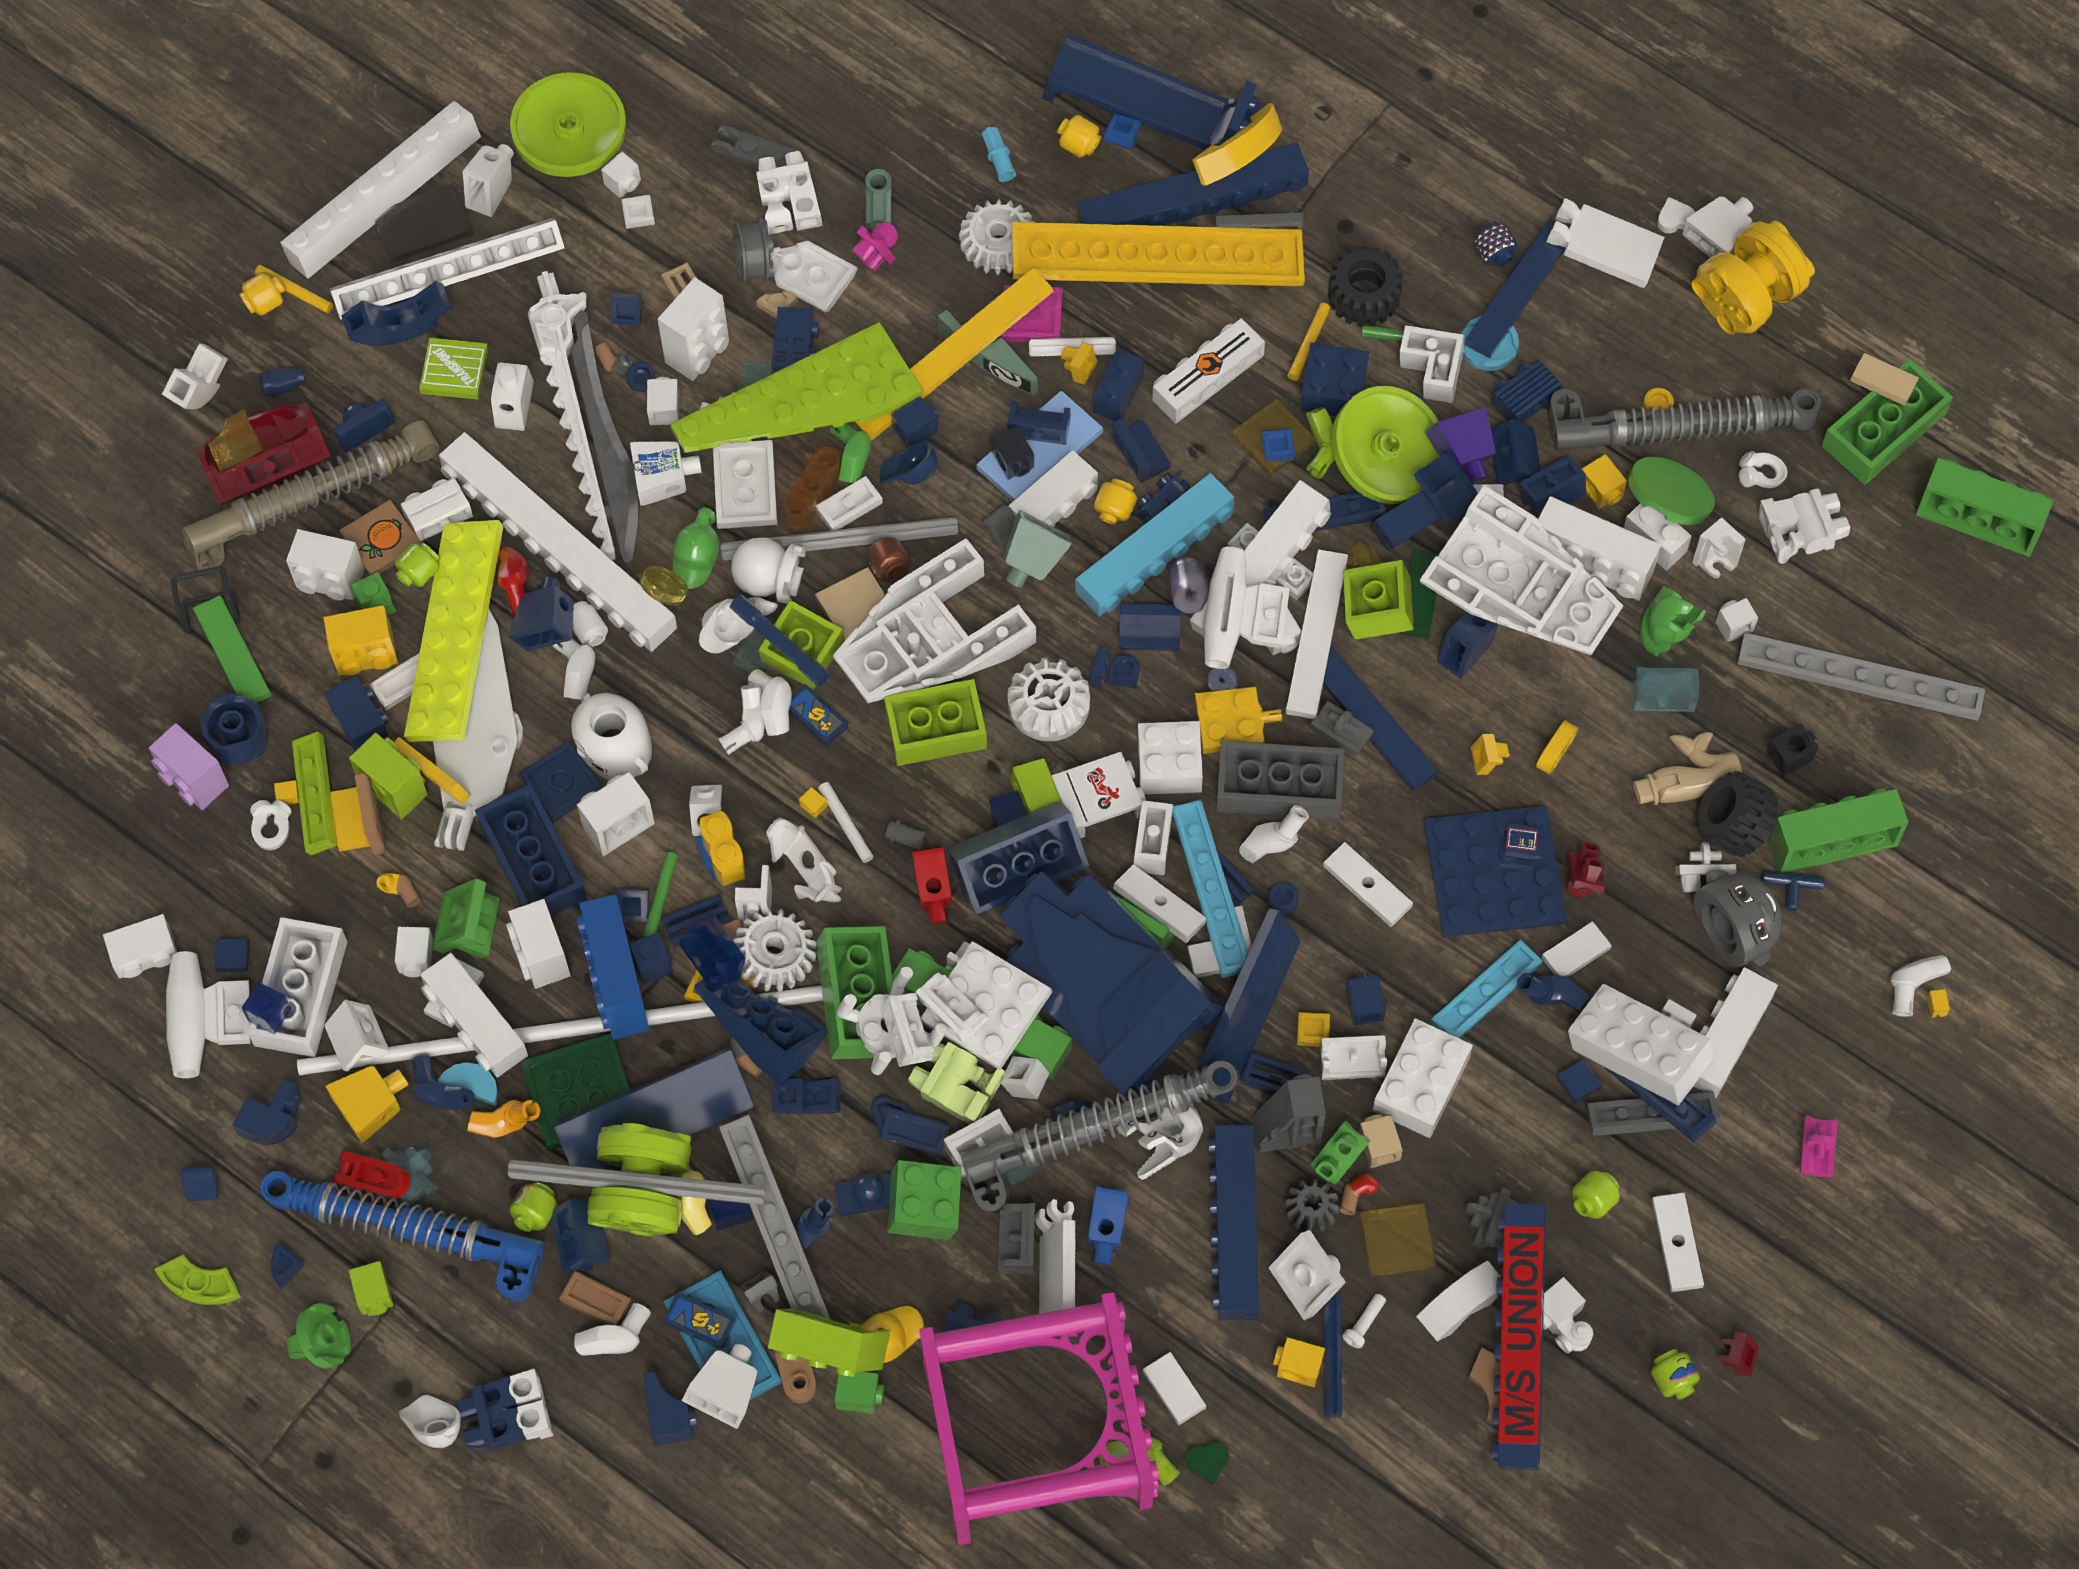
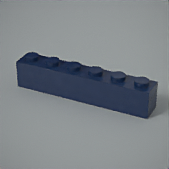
M1215 1125L1214 1136H1208L1209 1155H1215V1167H1209V1186H1215L1216 1197H1210V1217H1216V1228H1211V1247H1217V1259H1211L1212 1279L1218 1278V1290H1212V1309L1219 1310V1320H1258L1259 1293L1254 1125Z

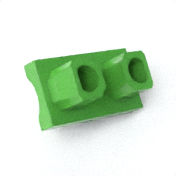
M1344 1121L1310 1165L1325 1180L1336 1185L1371 1140L1358 1133L1347 1121Z

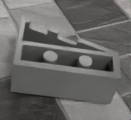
M1304 1074L1293 1077L1252 1116L1258 1153L1321 1144L1326 1111L1319 1076L1311 1077V1075Z

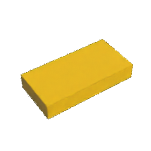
M357 787L332 791L331 800L339 852L369 847L370 844L364 832Z

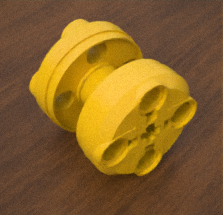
M1776 220L1771 223L1754 222L1735 239L1734 255L1720 252L1710 257L1699 266L1697 277L1691 282V286L1723 331L1730 335L1736 332L1750 334L1760 328L1771 316L1773 309L1772 301L1787 303L1804 292L1809 286L1810 278L1815 274V269L1783 224Z

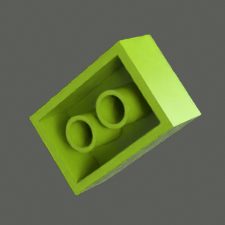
M974 679L884 696L885 713L897 766L987 749V733Z

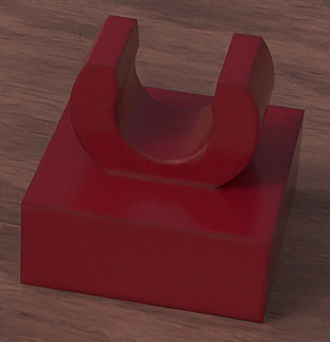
M1735 1332L1733 1340L1728 1338L1722 1341V1344L1727 1349H1731L1729 1355H1718L1717 1359L1724 1366L1732 1367L1739 1375L1751 1377L1759 1346L1748 1334Z

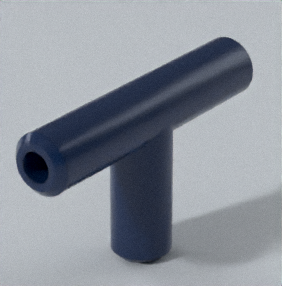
M1767 871L1762 873V882L1765 884L1787 886L1786 909L1789 911H1796L1798 909L1799 887L1819 890L1825 888L1824 877Z

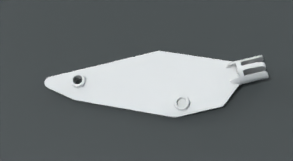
M488 609L465 740L433 741L437 767L459 783L470 795L464 804H460L440 788L444 811L434 841V846L439 848L446 846L447 849L454 850L457 848L460 851L465 850L474 816H476L475 809L503 796L518 743L499 627L490 609Z

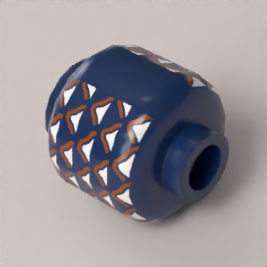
M1496 221L1482 226L1477 231V237L1474 241L1475 247L1484 263L1488 265L1497 264L1498 267L1510 263L1513 260L1512 255L1518 248L1517 242L1508 226L1502 223L1498 224Z

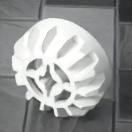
M1041 658V662L1035 665L1029 662L1025 664L1024 670L1021 673H1015L1012 684L1008 688V710L1010 717L1022 733L1040 741L1065 739L1076 733L1088 717L1090 710L1088 682L1081 677V672L1077 667H1068L1064 660L1060 659L1058 663L1049 662L1048 658ZM1055 674L1062 677V679L1058 681L1053 679L1044 680L1041 675ZM1036 678L1039 683L1035 688V694L1028 697V687ZM1068 699L1066 704L1062 706L1063 701Z

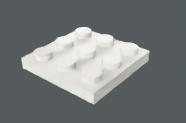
M972 941L948 979L988 1017V1020L964 1043L949 1029L945 1037L1001 1070L1051 995L1052 990ZM928 1008L920 1018L923 1024L932 1029L937 1024L942 1023Z

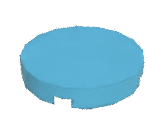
M1482 316L1471 320L1462 331L1464 344L1466 338ZM1512 326L1491 358L1465 345L1463 357L1477 369L1498 371L1507 367L1515 359L1519 347L1518 333Z

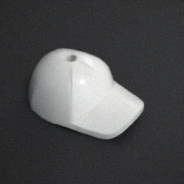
M430 1395L421 1396L412 1404L399 1411L400 1418L411 1430L415 1438L426 1446L445 1448L451 1445L458 1436L461 1423L460 1412L453 1405Z

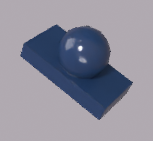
M383 398L369 407L362 403H353L344 409L342 415L343 422L334 427L333 432L341 449L346 453L393 425L395 420L388 404Z
M891 1173L877 1176L864 1174L856 1180L834 1184L840 1217L889 1208Z

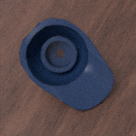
M919 441L884 461L880 469V483L883 485L901 479L907 484L915 485L930 478L935 473L938 465L937 456L931 443Z

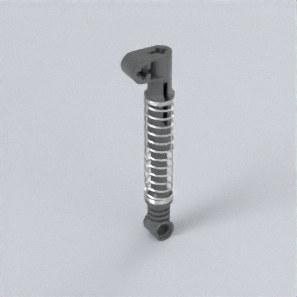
M1216 1061L1202 1067V1072L1199 1069L1194 1070V1075H1192L1191 1071L1188 1072L1186 1078L1183 1074H1168V1076L1165 1075L1163 1089L1157 1081L1153 1080L1152 1093L1142 1084L1140 1087L1141 1097H1138L1134 1090L1129 1089V1101H1126L1124 1096L1118 1093L1116 1096V1106L1110 1098L1106 1097L1104 1101L1105 1110L1102 1109L1099 1103L1094 1102L1092 1108L1088 1109L1082 1106L1081 1112L1076 1113L1071 1110L1067 1117L1059 1114L1056 1121L1047 1119L1046 1124L1042 1126L1035 1123L1034 1129L1021 1128L1012 1137L961 1155V1160L975 1201L983 1210H1001L1004 1204H1008L1010 1200V1189L1004 1175L1005 1173L1024 1166L1029 1169L1039 1166L1040 1160L1044 1164V1159L1051 1156L1056 1160V1155L1065 1152V1155L1068 1156V1150L1077 1148V1151H1080L1079 1146L1087 1143L1091 1147V1142L1098 1139L1103 1143V1138L1107 1136L1106 1129H1109L1112 1137L1115 1138L1113 1127L1120 1124L1124 1133L1127 1134L1125 1122L1133 1120L1136 1129L1139 1130L1136 1118L1145 1116L1148 1125H1151L1148 1114L1156 1112L1159 1120L1162 1121L1163 1118L1160 1110L1167 1107L1173 1117L1175 1116L1173 1109L1177 1114H1183V1112L1189 1110L1190 1106L1194 1105L1193 1100L1200 1103L1202 1102V1097L1204 1100H1208L1210 1094L1214 1098L1234 1090L1239 1083V1071L1230 1062ZM1219 1068H1226L1231 1074V1080L1226 1086H1219L1214 1081V1074ZM1143 1088L1146 1091L1147 1095L1143 1094ZM1131 1092L1133 1093L1136 1099L1132 1100ZM1119 1096L1124 1103L1120 1104ZM1108 1101L1112 1106L1111 1108H1108ZM1057 1135L1059 1140L1052 1142L1051 1136ZM1046 1139L1047 1144L1040 1146L1039 1141ZM1024 1147L1025 1152L1005 1159V1153ZM997 1176L999 1182L990 1185L992 1190H998L1000 1193L996 1197V1203L994 1204L993 1200H987L985 1197L990 1192L989 1187L979 1189L977 1183Z

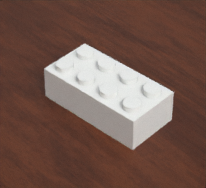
M1550 496L1538 519L1543 524L1542 527L1551 536L1554 535L1562 543V547L1573 558L1576 557L1593 578L1596 577L1604 586L1616 590L1619 595L1639 601L1654 572L1661 544Z
M280 918L248 1035L255 1047L316 1057L347 945L342 928Z
M1605 984L1600 987L1568 1030L1574 1051L1678 1106L1714 1059L1710 1038Z

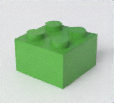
M898 1160L891 1171L887 1233L950 1240L958 1230L961 1168Z

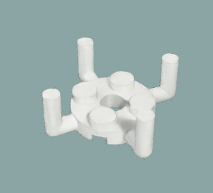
M903 967L893 981L890 995H874L860 1011L853 1009L857 1003L856 997L848 994L837 1009V1015L840 1018L856 1023L858 1037L860 1035L865 1043V1048L874 1054L871 1071L875 1075L882 1074L891 1058L896 1057L889 1033L881 1027V1021L884 1020L881 1007L889 996L903 995L904 988L913 975V971L909 967ZM939 1023L931 1033L925 1032L929 1046L936 1047L943 1039L948 1030L945 1024Z

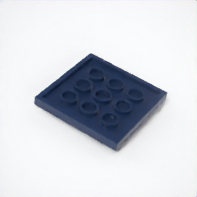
M1547 806L1424 819L1423 824L1442 938L1566 924L1567 918ZM1508 823L1539 827L1535 860L1504 856Z

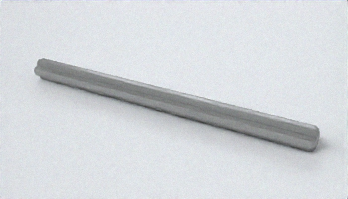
M956 517L769 537L768 539L779 543L785 551L791 544L803 546L805 551L873 544L875 541L883 538H895L898 541L956 535L958 533V522ZM748 540L722 543L720 546L722 559L732 560L738 547Z
M511 1160L507 1171L508 1176L514 1179L590 1187H622L666 1195L760 1205L765 1200V1188L756 1185Z

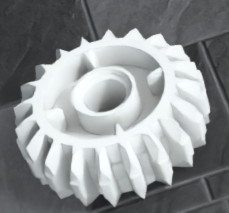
M1000 199L997 200L995 205H991L987 200L984 208L976 204L974 208L975 213L968 211L966 220H962L961 231L959 233L961 251L965 253V258L968 262L973 261L976 269L984 266L986 274L990 269H995L997 275H999L1001 269H1006L1010 274L1012 271V222L1035 223V221H1031L1029 212L1023 213L1021 205L1013 208L1011 200L1006 205H1002ZM997 235L1003 236L1002 238H994Z
M768 908L765 917L756 912L753 915V921L746 918L743 921L744 928H737V938L733 939L732 947L736 949L732 951V959L737 961L735 965L736 970L744 971L742 976L744 981L754 977L752 984L754 988L759 986L760 982L764 983L766 992L770 990L771 985H776V989L782 991L784 983L792 989L795 986V980L803 982L806 976L805 973L812 971L813 965L811 962H814L816 959V953L813 952L816 949V942L810 940L813 935L811 929L804 930L806 924L804 920L795 923L794 913L790 914L788 918L783 917L784 911L782 909L778 911L777 916L772 915L771 910ZM772 946L778 947L782 952L772 954L767 951V948Z

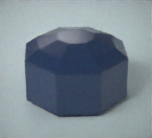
M636 362L627 370L626 383L633 391L646 392L647 379H655V371L648 363Z

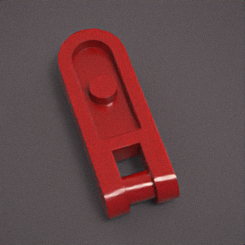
M341 1151L339 1158L342 1161L339 1172H335L333 1182L392 1198L403 1196L410 1186V1174L407 1169L346 1151Z

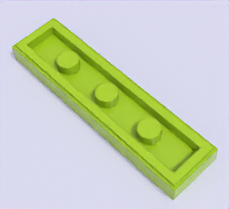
M318 731L292 741L305 852L310 855L337 846L324 735Z

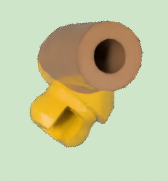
M386 873L377 878L376 884L380 890L390 894L401 895L408 908L416 906L421 901L407 876Z

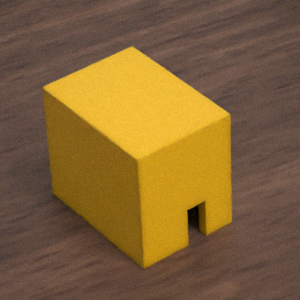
M296 780L274 784L276 800H280L287 805L299 803Z
M812 787L799 798V805L814 818L828 806L827 800Z
M1946 989L1929 992L1927 1002L1931 1018H1936L1937 1015L1939 1017L1947 1016L1950 1007Z

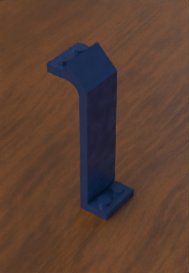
M1067 34L1042 96L1043 100L1053 103L1056 93L1062 95L1065 92L1113 113L1139 120L1145 126L1204 150L1212 145L1220 146L1252 123L1250 117L1257 113L1262 103L1257 101L1258 97L1253 96L1257 85L1247 80L1238 98H1224L1070 34Z

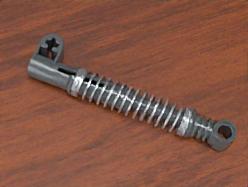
M1560 389L1553 393L1551 397L1549 424L1556 450L1598 445L1621 448L1626 443L1629 446H1633L1635 442L1642 445L1644 441L1652 444L1654 440L1657 443H1661L1663 439L1671 442L1673 438L1676 441H1680L1682 437L1690 440L1692 435L1696 440L1701 435L1709 438L1712 434L1716 438L1720 432L1725 437L1728 436L1729 432L1735 436L1739 430L1743 435L1748 430L1753 434L1767 432L1774 425L1779 427L1790 424L1797 429L1806 430L1812 428L1817 422L1821 398L1818 393L1811 389H1800L1793 396H1788L1787 398L1780 397V399L1778 397L1773 399L1766 398L1764 395H1753L1748 399L1745 396L1744 405H1740V401L1736 397L1734 406H1731L1729 399L1726 398L1725 407H1721L1720 400L1717 399L1715 408H1712L1711 402L1707 400L1706 409H1702L1701 402L1698 401L1696 405L1697 410H1693L1692 404L1688 402L1687 407H1683L1679 403L1678 408H1673L1670 404L1668 409H1664L1660 405L1659 410H1654L1651 406L1649 411H1645L1643 407L1640 408V412H1635V409L1632 408L1631 413H1626L1624 409L1622 411L1619 409L1608 411L1603 416L1584 417L1579 395L1570 389ZM1564 410L1568 414V419L1563 420ZM1741 426H1747L1745 432L1742 430ZM1732 427H1737L1736 433L1733 432ZM1722 428H1728L1726 434L1723 432ZM1713 429H1718L1717 435H1715ZM1703 430H1709L1707 436L1705 435ZM1694 431H1699L1698 437L1695 435Z

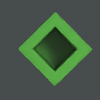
M856 1372L855 1377L839 1374L835 1395L836 1409L875 1414L876 1404L882 1405L885 1389V1385H880L879 1375L868 1372Z

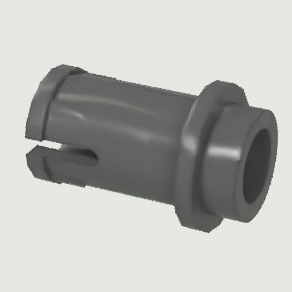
M897 820V822L890 821L885 838L889 839L891 844L898 842L920 851L926 838V832L901 824V820Z

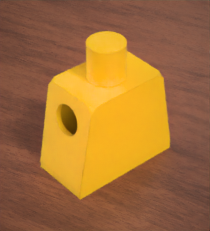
M370 1066L330 1083L325 1087L360 1142L364 1143L400 1111L394 1094L408 1086V1083L399 1069L382 1079L376 1068Z

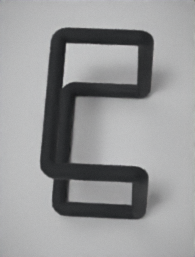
M223 566L192 571L171 577L170 583L174 607L185 633L189 634L191 632L187 605L209 601L220 595L222 598L225 597L234 622H240L236 593L229 590L227 572ZM220 572L223 585L222 592L183 600L180 605L177 581Z

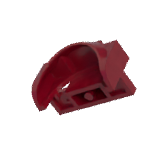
M307 402L272 408L245 418L218 432L200 448L195 449L221 506L247 494L252 497V493L256 495L261 493L262 489L268 490L272 488L273 484H282L284 479L288 481L293 479L295 475L305 474V469L331 458Z

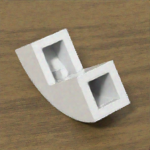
M1487 1261L1449 1286L1416 1317L1435 1340L1439 1341L1451 1335L1469 1315L1491 1305L1497 1298V1277L1501 1276Z

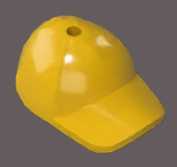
M902 1306L870 1317L860 1328L869 1331H879L880 1329L891 1331L884 1363L900 1356L920 1339L919 1329H923L924 1324L920 1313L915 1308Z

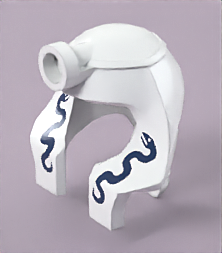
M1190 1106L1187 1112L1180 1113V1115L1173 1109L1174 1117L1171 1116L1168 1107L1161 1110L1163 1120L1160 1121L1158 1116L1150 1118L1151 1125H1148L1146 1120H1137L1139 1131L1145 1135L1138 1140L1139 1144L1148 1150L1156 1146L1155 1153L1137 1172L1141 1180L1148 1178V1176L1156 1173L1162 1167L1190 1153L1196 1147L1203 1133V1125L1198 1111L1193 1106ZM1133 1120L1125 1122L1127 1134L1124 1133L1121 1125L1117 1127L1118 1132L1125 1137L1136 1130Z

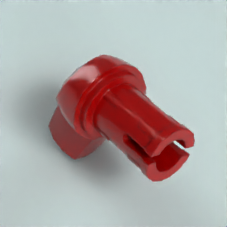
M504 547L499 551L497 560L500 565L498 585L502 590L505 589L511 610L510 613L515 615L521 597L525 594L523 584L528 579L529 567L524 557L515 549Z

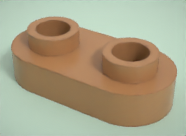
M776 1350L775 1355L785 1395L794 1403L801 1404L810 1401L816 1393L817 1385L812 1366L807 1365L808 1359L798 1357V1360L781 1358L778 1356L779 1351ZM797 1380H803L806 1383L801 1389H797L793 1385Z

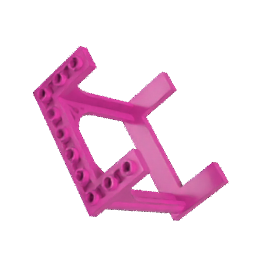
M1114 1292L1101 1295L1100 1303L936 1334L933 1333L932 1327L919 1329L923 1363L928 1388L930 1387L958 1545L971 1543L969 1520L1097 1496H1125L1133 1498L1138 1502L1139 1511L1153 1507V1498L1158 1497L1159 1474L1156 1461H1149L1147 1449L1152 1448L1149 1428L1143 1429L1140 1417L1146 1416L1142 1396L1136 1397L1134 1385L1139 1384L1136 1365H1129L1127 1354L1132 1353L1129 1333L1124 1334V1321H1126L1124 1306L1122 1302L1116 1303ZM1083 1333L1079 1344L1073 1345L1070 1343L1068 1337L1078 1338L1077 1334ZM1093 1336H1103L1105 1341L1104 1349L1097 1355H1089L1086 1352L1087 1342ZM1031 1346H1051L1064 1349L1085 1361L1099 1378L1107 1400L1105 1428L1093 1450L1077 1464L1058 1472L963 1490L940 1363ZM1111 1353L1108 1367L1112 1366V1368L1105 1371L1101 1368L1100 1362ZM1115 1378H1117L1118 1384L1112 1383ZM1116 1391L1119 1397L1112 1399L1110 1393ZM1122 1405L1123 1411L1117 1407ZM1115 1421L1123 1422L1121 1423V1429L1128 1433V1436L1114 1431L1113 1424ZM1109 1440H1118L1124 1443L1128 1448V1455L1123 1458L1112 1456L1106 1449V1443ZM1102 1456L1103 1460L1111 1466L1104 1467V1463L1094 1466V1460L1096 1457Z

